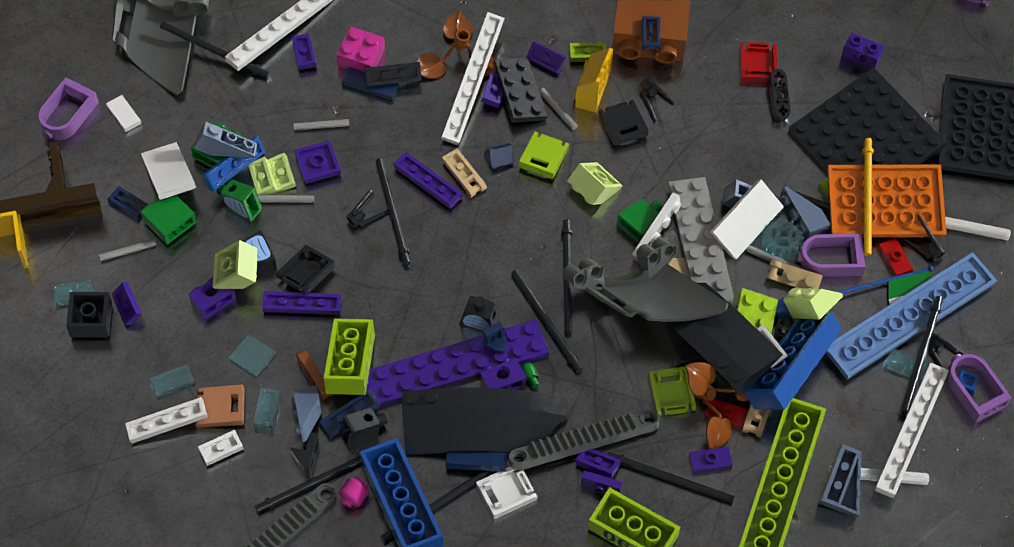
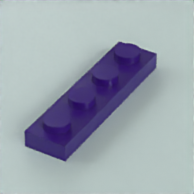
M407 152L394 163L396 170L450 209L463 197L461 191Z
M264 291L263 312L340 315L341 294L308 293L306 295L300 292Z

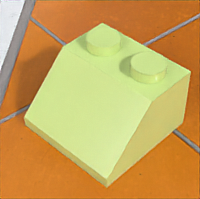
M597 162L579 163L567 180L572 185V189L581 193L585 197L584 200L591 205L604 203L623 187Z
M239 240L215 253L213 288L244 289L255 283L257 278V248Z
M796 287L788 292L789 294L783 301L792 318L820 320L843 295L842 293L824 289Z

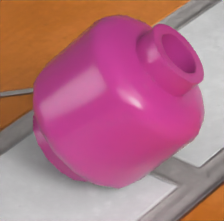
M359 477L348 478L339 490V495L342 498L340 501L349 508L351 506L359 507L369 495L368 484Z

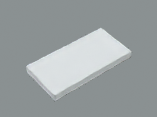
M177 142L141 153L159 200L196 188Z
M759 179L710 233L732 259H737L784 206L766 184Z

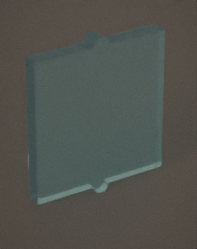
M248 334L243 342L237 345V349L229 357V360L257 377L265 367H268V363L274 357L276 351Z

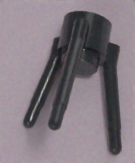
M647 77L640 83L642 89L640 94L645 100L653 121L656 122L657 119L647 95L653 96L659 92L672 104L675 101L651 77Z
M370 189L346 216L348 222L355 228L358 225L362 228L367 223L389 213V210H385L364 220L366 215L362 209L375 196L372 193L373 189Z
M918 215L917 218L932 241L926 247L927 252L908 238L903 237V240L922 253L927 260L932 258L936 261L946 251L937 238L933 236L922 217Z
M934 331L928 351L932 354L938 366L945 368L934 350L940 351L947 346L958 354L964 355L965 353L945 340L937 331Z

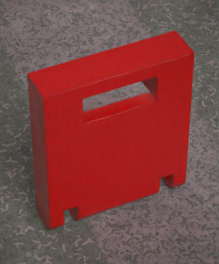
M744 42L740 43V82L769 83V75L774 69H777V44H773L772 51H769V43L748 42L747 50H745Z

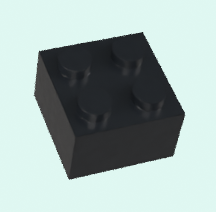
M70 292L66 323L70 337H109L112 300L109 292Z

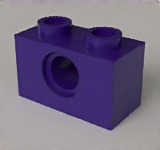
M851 32L844 45L841 58L869 70L873 67L876 69L885 46Z
M213 277L207 283L194 288L189 293L191 304L203 319L236 299L234 289L213 288Z
M514 358L512 360H504L495 367L485 368L480 372V382L483 388L516 390L526 386V376L517 359ZM505 376L506 379H499L498 377Z

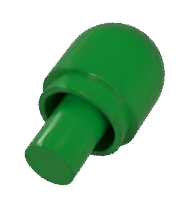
M531 363L523 364L521 368L526 376V383H530L533 389L539 387L540 384L537 380L539 376L535 366Z

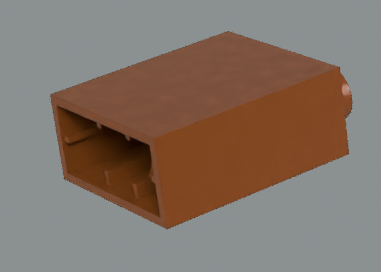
M618 0L612 44L613 54H619L622 58L629 60L639 57L655 58L658 62L664 64L683 61L690 0ZM642 16L661 17L660 51L656 50V48H653V50H649V48L642 50ZM646 21V43H649V21ZM653 21V43H656V21Z

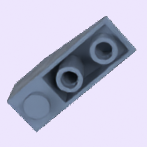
M205 122L197 134L194 149L211 156L254 158L257 143Z
M784 187L781 195L782 203L788 207L792 220L798 224L800 234L806 240L814 235L827 234L830 223L823 211L789 187Z
M317 386L294 389V398H290L294 421L298 422L295 423L297 435L301 434L302 442H306L321 415Z

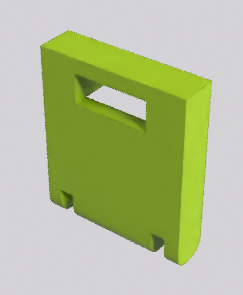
M535 131L519 161V168L554 179L568 151L569 143L566 142L562 146L563 141L544 134L538 137L539 132ZM534 159L548 164L547 168L531 163V160Z
M685 366L649 371L648 378L655 411L659 416H661V410L664 411V415L686 413L689 411L688 406L691 407L692 412L696 411L694 394L689 388ZM678 375L679 381L660 383L661 377Z

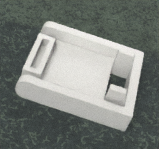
M508 467L506 472H497L476 482V487L493 519L523 507L538 498L535 493L532 494L534 489L523 470L519 471ZM489 490H492L498 501L494 505L486 493Z

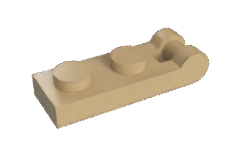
M458 149L442 157V162L465 189L470 198L475 196L478 191L482 192L487 189L485 182ZM474 181L476 184L471 186L470 183Z
M771 260V268L766 274V279L794 288L819 289L823 275ZM778 269L784 270L782 277L777 275Z
M751 404L742 432L747 434L750 432L756 434V437L761 438L770 409H754ZM751 422H758L759 426L751 425Z

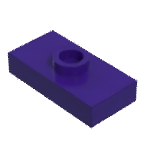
M310 34L292 36L298 69L317 67Z
M537 41L532 42L526 56L529 60L555 73L560 72L566 56Z
M491 71L481 102L498 108L503 94L496 73Z
M122 282L113 291L112 297L125 325H132L142 312L129 284Z
M729 447L689 452L692 473L730 469L733 466Z
M594 449L580 452L576 458L577 466L611 479L621 463L620 459Z
M584 470L581 486L594 489L595 492L600 494L606 493L609 487L621 493L623 482Z

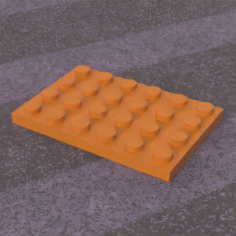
M828 165L831 234H861L864 237V165ZM872 165V237H929L917 218L918 215L925 221L934 237L946 236L941 165Z

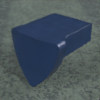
M510 143L489 147L484 151V156L492 169L514 163L513 149Z
M499 321L483 330V344L492 351L503 354L506 348V336L504 326Z

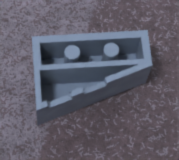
M844 444L838 447L818 501L819 504L854 518L860 516L862 451Z

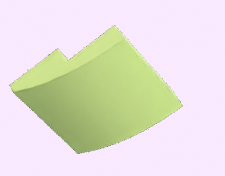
M285 153L268 160L266 157H262L248 165L257 195L274 194L296 186Z

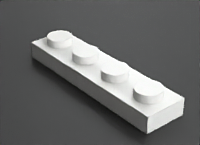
M672 193L632 253L633 260L640 263L636 256L638 248L642 244L652 246L653 241L661 236L659 234L661 230L668 227L673 212L677 213L681 206L678 194Z
M200 397L125 424L130 442L135 443L208 418L204 401Z

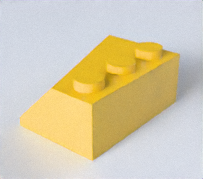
M612 48L592 53L589 60L585 61L583 74L580 75L577 89H575L573 99L576 100V108L597 112L611 71Z

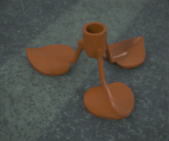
M460 10L451 15L444 24V35L446 38L454 40L444 58L440 60L437 54L431 52L424 53L418 58L417 62H420L422 77L428 79L442 77L446 73V66L443 63L455 47L459 50L467 48L469 58L471 59L472 53L469 40L473 34V27ZM492 56L490 57L484 77H488L491 71L495 72L493 66L494 58Z
M703 362L687 364L685 368L691 392L695 398L703 400L702 403L707 405L717 415V417H711L706 425L709 449L719 448L729 440L732 433V425L729 419L722 418L721 413L709 401L716 397V392L735 391L732 388H715L710 385L716 378L715 370L710 364ZM735 392V395H736V399H737V400H739V401H747V400H748V398L746 397L745 393H743L741 396H739V395Z

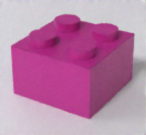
M350 27L337 52L338 67L346 70L350 67L365 72V67L377 66L385 51L384 37Z

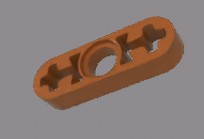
M304 349L296 353L299 364L313 386H317L320 397L324 400L332 394H326L324 377L308 352Z

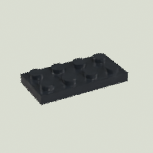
M528 57L494 59L493 66L511 122L545 121L548 116Z

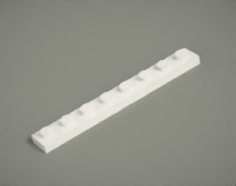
M300 0L227 54L225 61L239 71L333 0Z
M487 12L441 140L459 145L504 21L503 17Z
M930 363L875 491L894 499L947 377L948 369Z

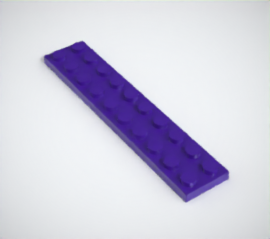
M537 319L504 329L506 348L503 354L486 347L483 344L484 335L372 368L369 370L366 391L370 389L382 407L401 401L403 391L444 388L480 377V372L485 368L500 365L504 360L516 358L520 365L549 356V350Z

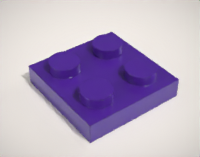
M330 140L294 150L305 184L341 174V169Z

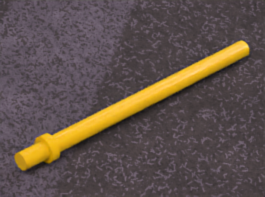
M865 138L864 148L862 149V154L864 155V255L870 256L872 255V155L874 154V149L872 148V139Z

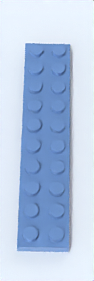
M972 252L838 337L830 345L826 354L845 378L849 379L925 330L931 313L930 306L933 305L936 296L943 298L941 304L942 311L937 317V321H939L996 284L997 280Z

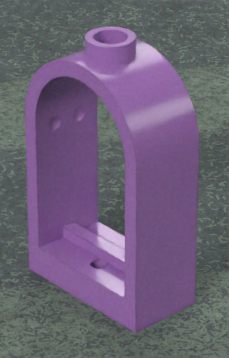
M65 77L39 111V121L43 130L41 134L47 139L55 140L71 137L99 103L96 92ZM67 94L84 102L65 125L53 127L46 124L47 119Z
M861 234L814 235L805 241L802 250H797V262L801 263L804 270L823 275L822 277L863 276L865 259ZM814 247H850L852 264H817L808 257L807 251Z
M957 354L951 358L952 365L947 375L948 385L975 423L1008 406L1012 397L981 357L973 354ZM968 366L977 370L996 397L977 406L957 378L955 369Z

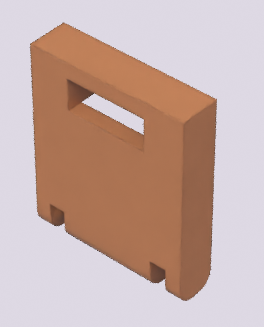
M243 384L198 388L196 399L200 397L203 399L208 418L196 421L195 426L197 428L244 425L245 388ZM231 396L233 400H238V412H231Z

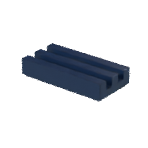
M642 16V50H645V48H649V50L656 48V50L660 51L661 17ZM646 21H649V43H646ZM653 21H656V43H653Z
M120 186L107 199L108 203L137 221L140 219L141 211L148 204ZM118 193L124 195L125 197H127L128 199L132 200L133 202H135L136 204L140 205L141 207L139 208V207L135 206L134 204H132V203H131L130 201H128L127 199H124L123 197L119 196Z

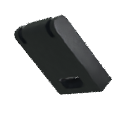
M630 100L629 105L627 102L606 107L605 112L603 109L598 110L601 121L614 146L649 136V129L634 100ZM636 127V131L623 135L620 133V131Z
M305 245L277 271L276 277L307 295L336 267L335 261ZM311 257L318 260L320 262V267L308 260Z

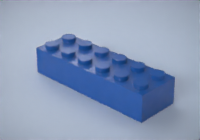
M827 312L820 320L798 318L779 343L787 357L774 367H770L744 392L754 409L784 410L789 405V402L798 393L799 388L808 379L812 370L818 365L820 359L828 351V348L842 330L832 312Z
M398 438L360 451L361 465L398 547H444L443 535Z

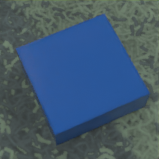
M961 369L958 379L967 392L974 395L980 375Z

